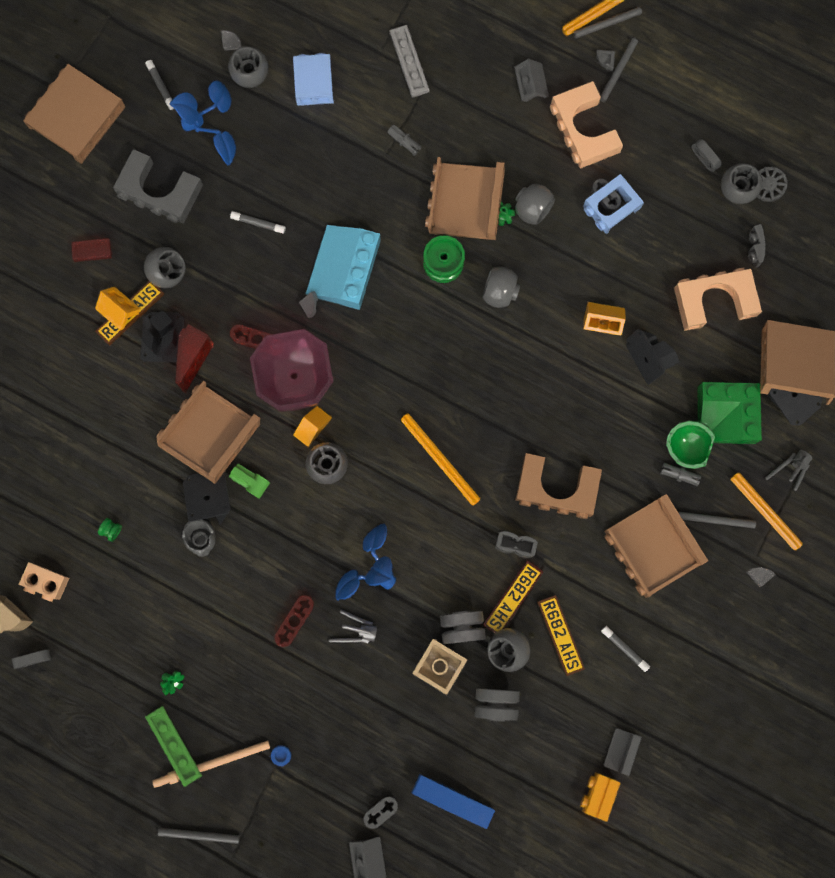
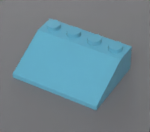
M327 225L306 295L315 291L318 299L360 310L380 245V234L360 228Z

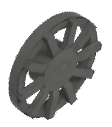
M765 167L759 170L760 174L766 172V178L762 176V189L764 193L762 196L759 194L757 198L766 202L781 198L786 192L788 184L785 173L776 167ZM768 171H774L772 176H769ZM776 172L780 174V176L774 178ZM781 178L784 179V183H781V182H778V183H777V181L780 180ZM777 186H784V188L781 191L777 188ZM776 190L779 194L774 197L773 191ZM767 192L770 193L771 198H765Z

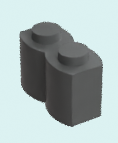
M504 531L499 532L495 549L502 553L514 552L519 557L531 558L535 555L538 542L531 537H518L514 533Z

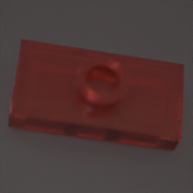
M107 238L72 242L73 261L112 258L111 240Z

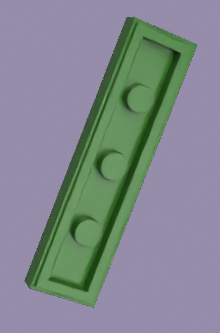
M162 706L145 716L183 786L185 787L200 778L202 774L164 707Z

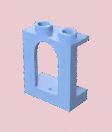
M620 174L587 198L583 207L585 213L589 217L592 216L596 221L595 224L598 229L607 234L613 226L633 211L636 213L640 210L644 202ZM616 190L627 204L610 216L602 215L598 210V203Z

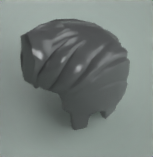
M202 519L193 522L188 521L184 526L182 537L187 549L200 557L207 556L210 550L213 549L216 541L215 530L212 524Z

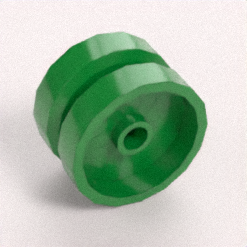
M438 236L431 239L426 245L423 254V268L426 274L432 280L439 283H448L455 280L461 274L464 267L465 252L461 243L450 236Z

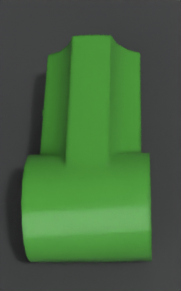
M239 463L233 468L229 476L233 481L245 487V490L259 499L270 484L265 478L257 473H252Z

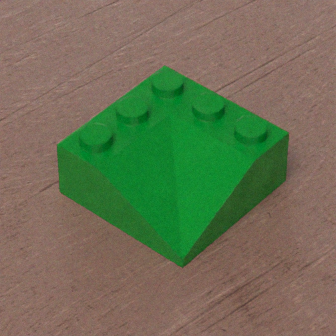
M702 382L697 387L698 421L709 426L714 432V443L756 444L762 440L760 383Z

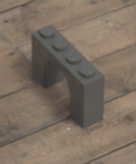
M133 149L113 187L117 197L124 201L129 199L140 208L147 207L158 216L163 214L174 223L181 222L184 224L203 186L200 178L183 171L174 190L170 194L160 198L151 197L144 192L143 186L153 166V162L150 156Z

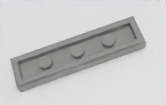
M407 25L391 29L390 36L411 97L428 93L429 88Z

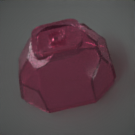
M305 329L265 336L250 357L257 397L280 412L316 406L334 382L327 344ZM297 374L298 377L296 379H292L291 375Z

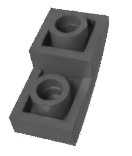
M761 224L754 226L749 232V240L754 245L748 251V258L750 263H753L754 268L762 264L765 256V237Z

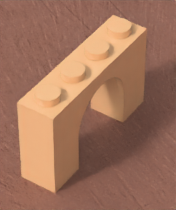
M594 82L554 96L550 105L552 114L556 115L558 119V128L565 135V143L573 152V161L575 164L578 163L579 168L621 152L623 147L616 129L597 137H586L580 134L574 127V116L579 112L597 106L601 97Z
M738 268L732 273L726 274V271H723L711 277L702 275L697 277L696 280L691 281L689 278L682 279L674 288L684 331L702 328L707 323L702 305V296L706 290L711 288L723 289L731 295L739 320L757 317L762 312L751 269L744 270V268Z

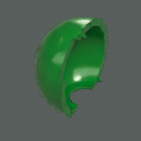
M688 420L679 423L671 429L667 437L666 446L669 454L677 464L685 468L696 469L706 465L713 447L715 434L706 424L700 421Z

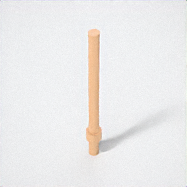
M269 741L198 764L197 767L202 772L270 748ZM174 770L168 772L166 776L154 779L153 785L156 788L168 783L174 784L179 782V777Z

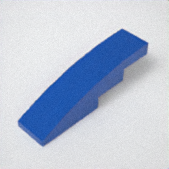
M421 774L411 792L487 829L495 812L493 808Z

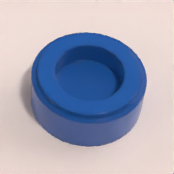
M284 745L275 747L271 752L272 762L277 766L286 765L291 760L290 749Z

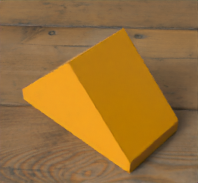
M316 406L303 417L293 436L309 447L332 417Z

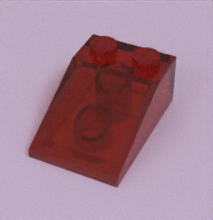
M189 324L179 334L175 381L177 386L185 393L214 346L209 335Z

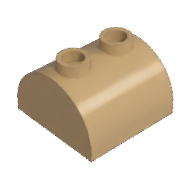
M0 595V633L3 631H21L27 628L33 621L7 597Z
M433 639L412 674L447 695L467 659Z

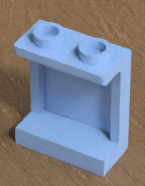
M318 53L316 55L300 54L293 56L297 106L334 103L330 54Z

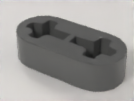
M699 139L692 145L693 152L709 171L714 172L721 167L722 164L719 157L704 140Z
M604 179L596 180L592 187V193L594 194L598 191V186H605L608 182ZM614 190L602 199L600 204L607 211L614 212L619 208L621 198ZM609 199H610L611 201H613V200L616 201V202H615V206H614L613 204H611V205L608 204V203H609Z
M43 650L13 658V668L18 669L51 660L50 651Z
M386 796L370 808L364 816L365 825L368 828L375 829L390 818L398 808L396 799ZM385 801L389 803L392 801L394 803L392 811L389 809L384 812L381 811L385 807ZM378 812L381 814L377 817L376 824L374 822H368L370 818L369 814H372L373 816L376 815Z

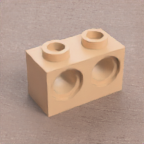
M28 562L19 585L24 586V591L35 594V592L41 593V598L52 602L53 599H61L69 578ZM36 574L38 576V581L36 584L33 585L31 583V578L33 575ZM54 581L56 589L50 592L49 584Z

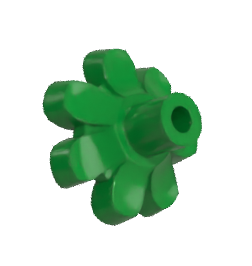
M501 202L498 225L503 226L505 221L507 224H511L512 218L510 216H515V211L511 209V204L503 205Z
M174 671L172 675L168 673L162 675L164 681L161 682L160 686L163 688L162 691L165 695H168V693L174 694L175 688L181 689L183 687L180 681L184 679V675L180 672Z

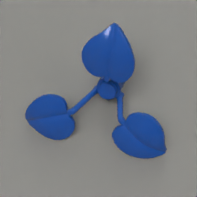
M214 81L209 85V97L214 104L200 113L197 111V101L192 94L185 92L173 98L169 105L182 118L181 125L185 131L195 129L196 132L216 133L213 137L216 150L227 166L230 165L236 152V145L232 136L226 131L221 133L220 130L201 128L204 122L202 115L216 107L222 113L229 110L231 97L226 86L219 81Z
M383 523L373 528L363 541L364 551H371L376 560L374 566L371 567L366 576L358 575V571L355 569L344 574L336 588V600H344L351 597L357 591L360 584L359 580L364 579L370 586L381 585L387 590L394 586L396 577L392 573L391 559L387 556L379 558L375 553V549L381 548L386 540V524Z

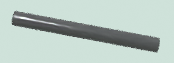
M638 7L574 31L573 35L576 39L642 14V9Z
M631 39L602 92L600 101L606 102L638 43L637 39Z
M678 512L682 520L747 528L756 527V521Z
M159 828L158 836L235 844H239L240 835Z

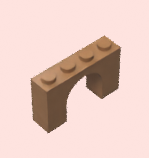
M525 454L515 501H519L520 505L530 507L531 504L538 505V509L549 511L550 508L556 509L557 513L568 515L569 512L575 513L576 517L587 519L588 516L591 517L594 514L602 469L582 466L575 493L567 499H555L544 491L541 484L545 457Z

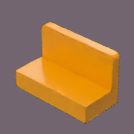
M116 287L102 290L95 307L99 313L119 330L125 328L128 318L138 315L140 308Z

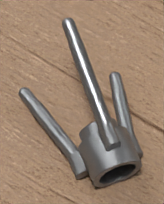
M340 610L341 614L364 624L361 625V628L342 625L343 629L360 632L359 637L362 638L329 639L330 643L363 642L368 644L369 641L374 642L377 626L372 625L373 622Z

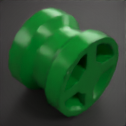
M106 518L99 527L98 534L106 536L109 541L113 542L119 535L122 525L119 523L115 524L112 522V519Z

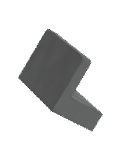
M527 59L515 66L522 101L527 102L536 96L544 98L549 96L541 63Z
M616 728L604 761V766L629 776L641 737Z
M380 837L349 842L354 878H386Z

